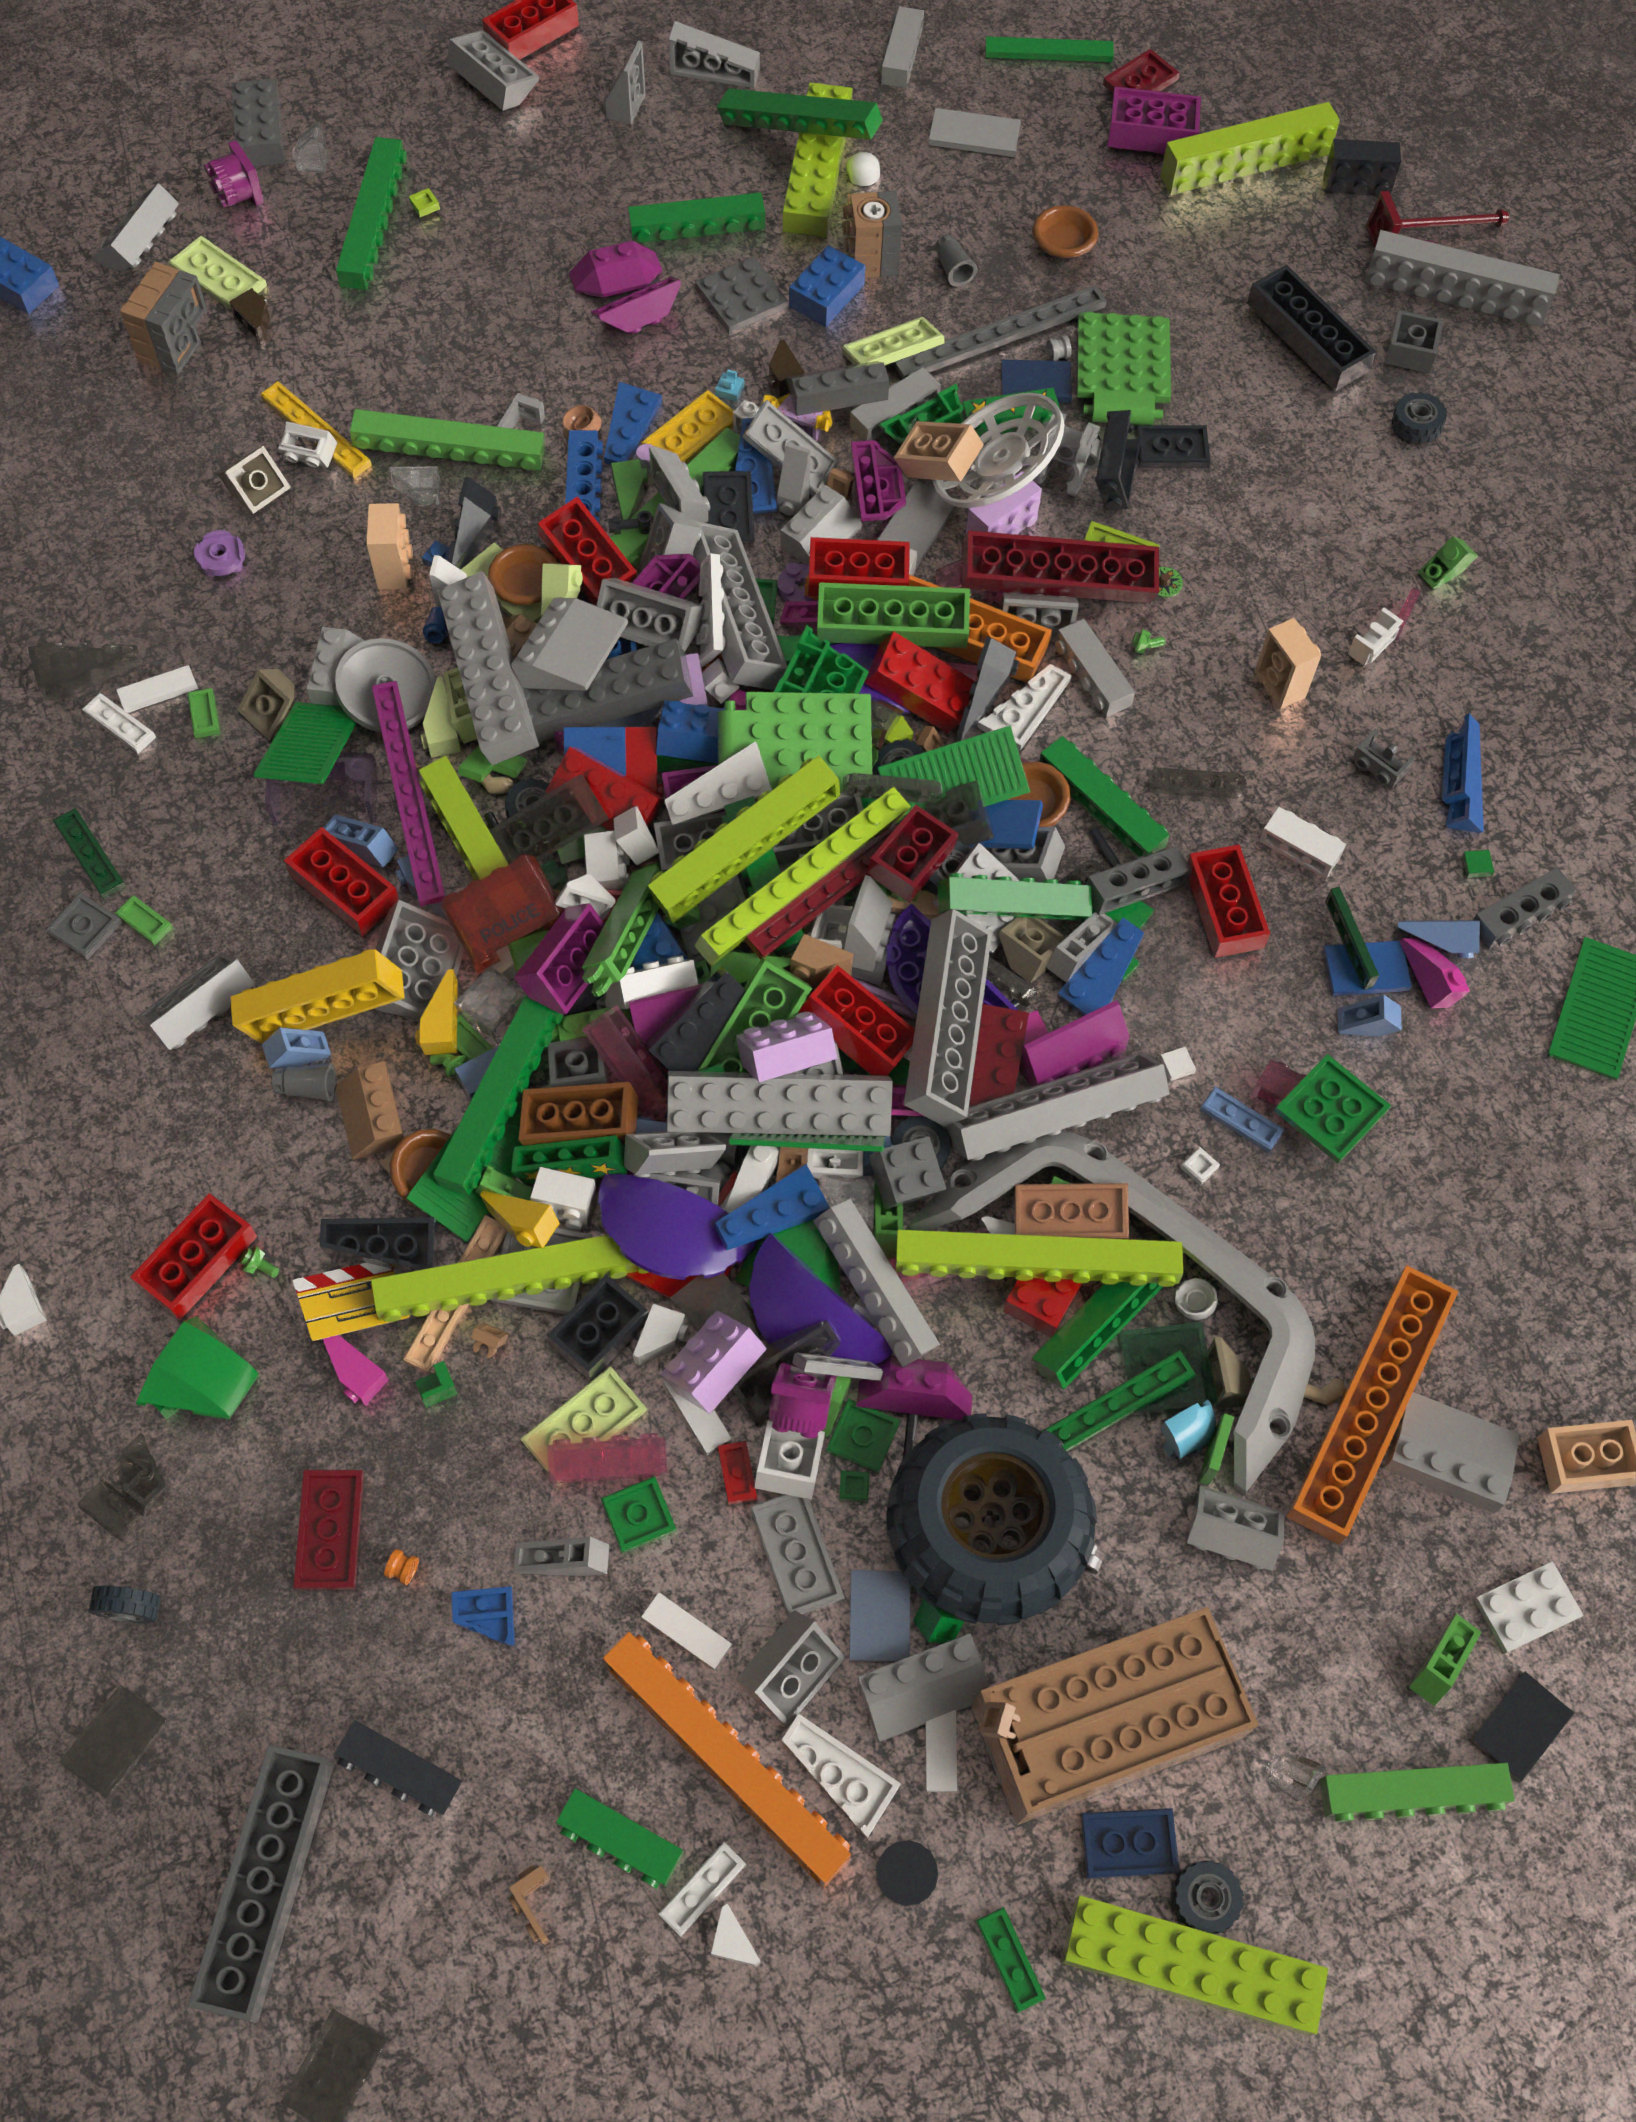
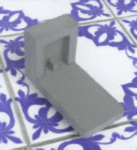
M517 393L514 400L508 403L504 416L498 419L496 427L513 429L520 417L542 424L545 419L543 402Z

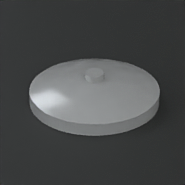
M376 638L356 644L343 655L336 669L334 688L340 706L353 721L367 729L382 732L372 685L397 681L407 728L411 729L425 718L436 683V677L427 659L415 648L394 639Z

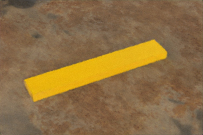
M277 381L260 393L261 399L287 422L329 431L337 441L331 460L352 478H356L372 466L371 460L356 447H352V444L280 382Z

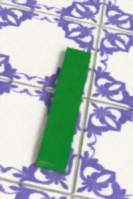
M986 36L985 58L1113 62L1114 44L1113 41Z
M1178 1350L1047 1427L1046 1430L1055 1435L1063 1443L1062 1447L1068 1452L1192 1379L1196 1373L1182 1352Z

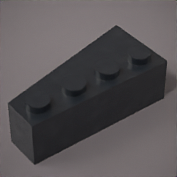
M721 966L645 1042V1045L670 1071H697L746 990Z
M435 1217L321 1219L320 1248L328 1255L407 1273L437 1267L438 1223Z
M356 1720L351 1722L332 1755L338 1759L336 1764L348 1771L353 1772L354 1769H357L366 1774L363 1779L380 1788L383 1783L392 1788L391 1795L407 1803L410 1798L419 1803L418 1810L432 1818L435 1817L436 1813L441 1816L445 1814L462 1783L461 1779Z

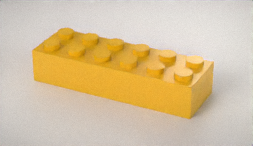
M376 949L364 950L361 954L340 958L336 962L327 965L315 966L312 970L294 973L288 978L270 981L263 986L245 989L241 993L231 996L232 1025L263 1044L279 1028L309 1030L405 999L402 970Z

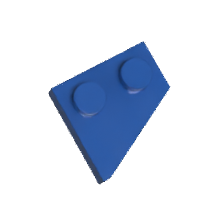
M512 1586L451 1592L452 1620L454 1625L510 1647L515 1646Z

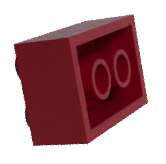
M915 805L870 858L866 874L910 903L954 850L959 833Z

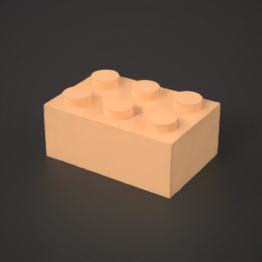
M917 421L894 456V459L907 478L961 482L984 444L971 424Z
M399 503L369 504L367 548L378 590L407 589L408 579H412V568L408 561L413 559L412 544H409V530L405 529V513L400 512Z
M1295 618L1268 629L1254 673L1280 709L1306 698L1321 658L1320 649L1316 644L1312 643L1307 636L1305 628L1299 625Z
M1633 1420L1547 1428L1537 1437L1551 1494L1636 1485V1432Z

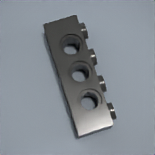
M1175 846L1167 850L1161 849L1155 854L1146 857H1138L1126 864H1117L1103 872H1094L1088 877L1086 885L1091 886L1092 906L1097 914L1101 915L1186 885L1192 868Z
M1556 867L1477 913L1473 920L1480 921V940L1488 949L1497 944L1499 947L1505 945L1516 933L1522 935L1533 926V923L1537 921L1542 923L1551 917L1552 912L1557 909L1563 911L1573 902L1571 899L1577 889L1561 870Z

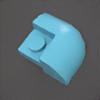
M1209 1400L1205 1401L1202 1407L1196 1403L1164 1422L1160 1430L1167 1440L1162 1448L1168 1457L1176 1453L1179 1459L1194 1450L1197 1449L1200 1452L1207 1446L1216 1428V1417Z

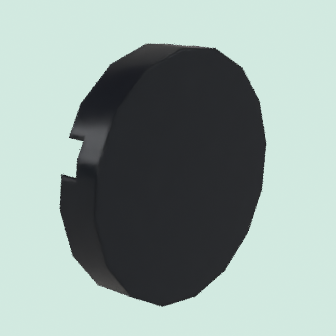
M910 1840L896 1842L886 1848L878 1860L876 1869L877 1884L884 1896L892 1903L904 1907L918 1905L928 1899L936 1888L938 1879L937 1862L930 1850L921 1843Z

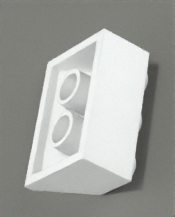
M683 955L667 958L668 963L659 965V961L644 963L643 969L634 970V967H629L625 977L618 982L612 983L608 988L605 999L606 1007L628 1009V1002L698 985L694 960L684 959Z

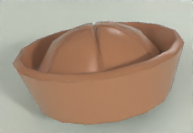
M578 405L570 408L565 413L562 421V432L564 437L569 440V430L599 431L602 420L600 415L589 406Z

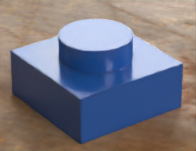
M434 541L422 556L423 564L431 567L434 555H438L448 561L450 547Z

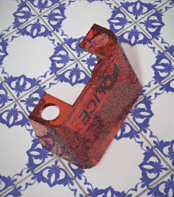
M527 854L519 856L506 867H499L493 870L489 876L482 880L472 881L468 884L467 888L457 893L448 894L444 897L441 904L443 913L477 973L501 961L496 951L542 926L545 930H550L553 926L552 924L564 912L563 907L555 905L558 897L536 857L528 856Z

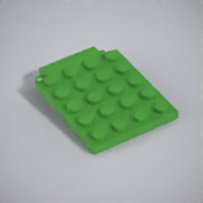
M1091 311L1078 315L1077 397L1092 398V405L1083 406V414L1092 415V422L1106 423L1108 422L1107 411L1131 410L1130 423L1132 425H1153L1154 419H1163V410L1155 409V402L1170 403L1171 400L1170 318L1162 316L1148 317L1136 314H1102Z
M746 692V710H735V701H725V710L717 712L718 765L756 741L772 790L779 786L778 783L783 777L788 774L793 775L799 771V767L804 761L809 758L814 759L819 755L838 777L840 793L859 790L861 799L873 798L871 694Z

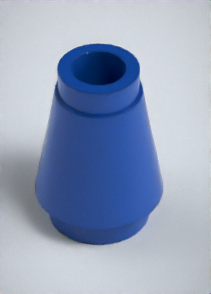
M433 607L430 610L422 630L425 639L433 644L441 643L447 637L446 621L441 607Z

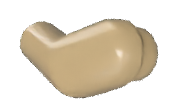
M488 774L481 784L490 794H503L512 789L513 781L508 777H492Z
M1338 1378L1332 1379L1329 1384L1322 1388L1307 1384L1304 1397L1329 1405L1344 1395L1345 1385Z

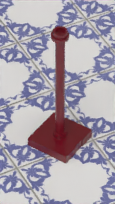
M1381 191L1365 226L1375 248L1380 230L1399 234L1400 229L1486 223H1495L1497 227H1502L1508 223L1509 213L1503 209H1498L1495 214L1400 219L1390 192Z

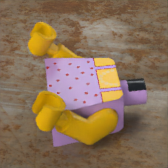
M790 394L779 399L772 395H764L762 403L768 400L815 441L818 439L820 430L828 432V429L832 426L830 410L797 416Z

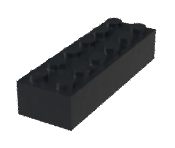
M1287 264L1252 283L1247 304L1334 391L1339 390L1371 370L1376 351Z

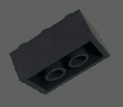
M1333 139L1324 170L1325 193L1379 196L1381 191H1389L1391 195L1401 165L1400 142Z
M606 1274L547 1335L549 1345L591 1382L644 1327L649 1315L648 1310Z

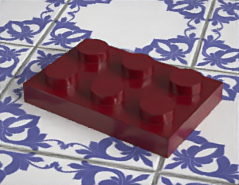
M1149 49L1104 77L1103 86L1113 94L1114 87L1160 92L1179 80L1180 72L1153 50Z

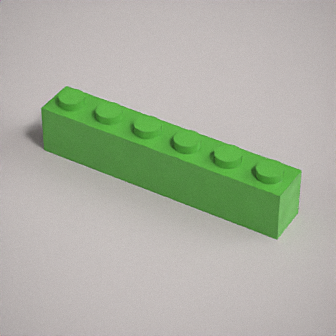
M1508 1763L1326 1775L1319 1779L1325 1818L1335 1817V1822L1354 1821V1816L1365 1815L1366 1820L1384 1819L1385 1813H1395L1396 1818H1409L1415 1816L1414 1811H1426L1427 1816L1444 1815L1445 1809H1456L1457 1814L1476 1812L1475 1807H1486L1487 1812L1506 1810L1505 1805L1515 1801Z

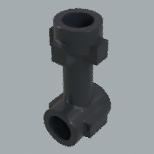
M645 510L639 512L635 519L620 520L619 516H613V518L608 519L609 532L617 535L621 534V530L639 528L640 533L647 535L650 533L654 516Z

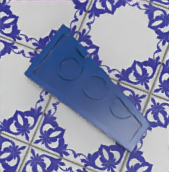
M619 382L604 454L605 464L611 465V463L632 460L662 403L661 394Z
M745 418L742 421L735 471H751L753 514L777 512L772 462L742 437L753 418Z
M1123 917L1058 992L1057 997L1082 1016L1111 1003L1141 943L1144 932Z
M805 1164L717 1221L715 1229L726 1251L769 1236L770 1233L774 1234L816 1219L827 1211L830 1206L807 1164Z

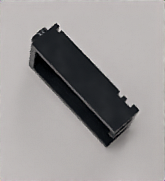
M1131 410L1107 411L1108 422H1106L1097 475L1095 477L1105 510L1129 509L1141 442L1140 438L1127 439L1128 433L1133 431V425L1130 423Z

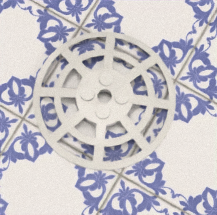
M1019 393L1007 396L984 406L963 421L961 424H971L974 429L985 421L989 431L979 438L983 444L990 438L992 440L981 449L974 460L976 472L964 476L961 482L933 480V485L940 497L953 506L975 508L1000 501L1032 481L1053 458L1064 434L1063 415L1051 398L1037 393ZM1027 406L1023 418L1009 420L997 425L994 415L1011 408ZM1036 406L1048 409L1055 415V418L1046 427L1039 421L1031 419ZM1057 426L1054 440L1046 454H1044L1048 445V434ZM1019 427L1017 432H1009L1002 435L1000 433L1010 428ZM1027 428L1036 429L1039 434L1027 442L1024 437ZM1041 441L1038 455L1029 457L1030 449ZM1031 465L1023 474L1015 479L1014 475L1023 466ZM979 478L985 481L978 490L971 488L967 484ZM1005 480L1006 485L988 490L993 483ZM960 486L965 493L972 496L967 500L954 499L947 494L946 489Z

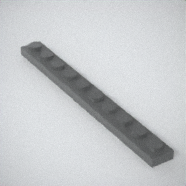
M1094 285L945 340L944 344L895 361L893 366L902 380L910 373L916 372L921 368L930 373L1075 319L1080 313L1094 312L1106 307L1107 300L1098 287Z

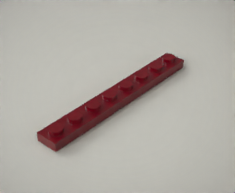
M896 823L746 936L744 941L761 960L762 957L768 956L861 884L865 875H867L870 858L897 827Z

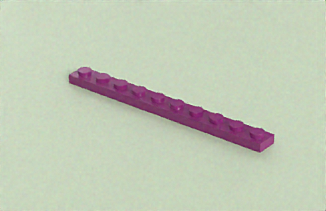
M397 681L372 685L419 904L424 906L446 901Z

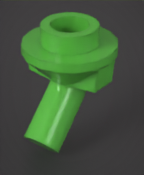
M1141 629L1140 633L1135 632L1131 646L1135 647L1134 652L1144 653L1146 648L1152 649L1164 646L1166 643L1165 638L1161 636L1150 639L1151 633Z
M445 1053L430 1056V1063L432 1065L443 1064L445 1066V1075L447 1077H457L455 1068L468 1061L464 1055L453 1056L452 1054Z
M254 1246L252 1249L247 1248L239 1263L243 1264L242 1271L253 1274L258 1269L272 1278L278 1275L279 1268L262 1259L265 1253L258 1246Z

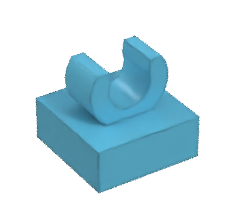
M728 369L727 373H722L715 388V396L737 402L744 388L745 379L738 377L736 371Z

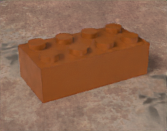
M630 1082L524 1089L519 1141L525 1146L616 1135L625 1145L626 1134H636L639 1096Z

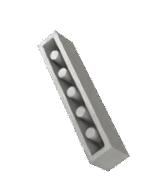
M851 1199L829 1208L813 1222L902 1367L939 1346L940 1343Z

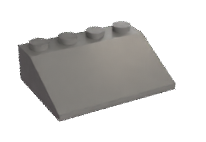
M554 598L511 664L522 688L587 691L628 624V620L576 598Z
M398 900L388 910L376 950L402 970L405 999L374 1009L420 1020L447 970L453 969L457 977L471 931Z
M1413 1392L1397 1426L1384 1469L1495 1514L1505 1505L1513 1478L1519 1434Z

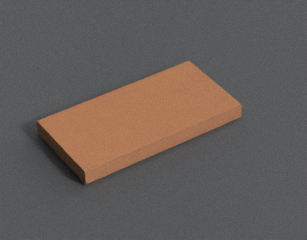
M1128 1183L1015 1185V1235L1129 1240Z

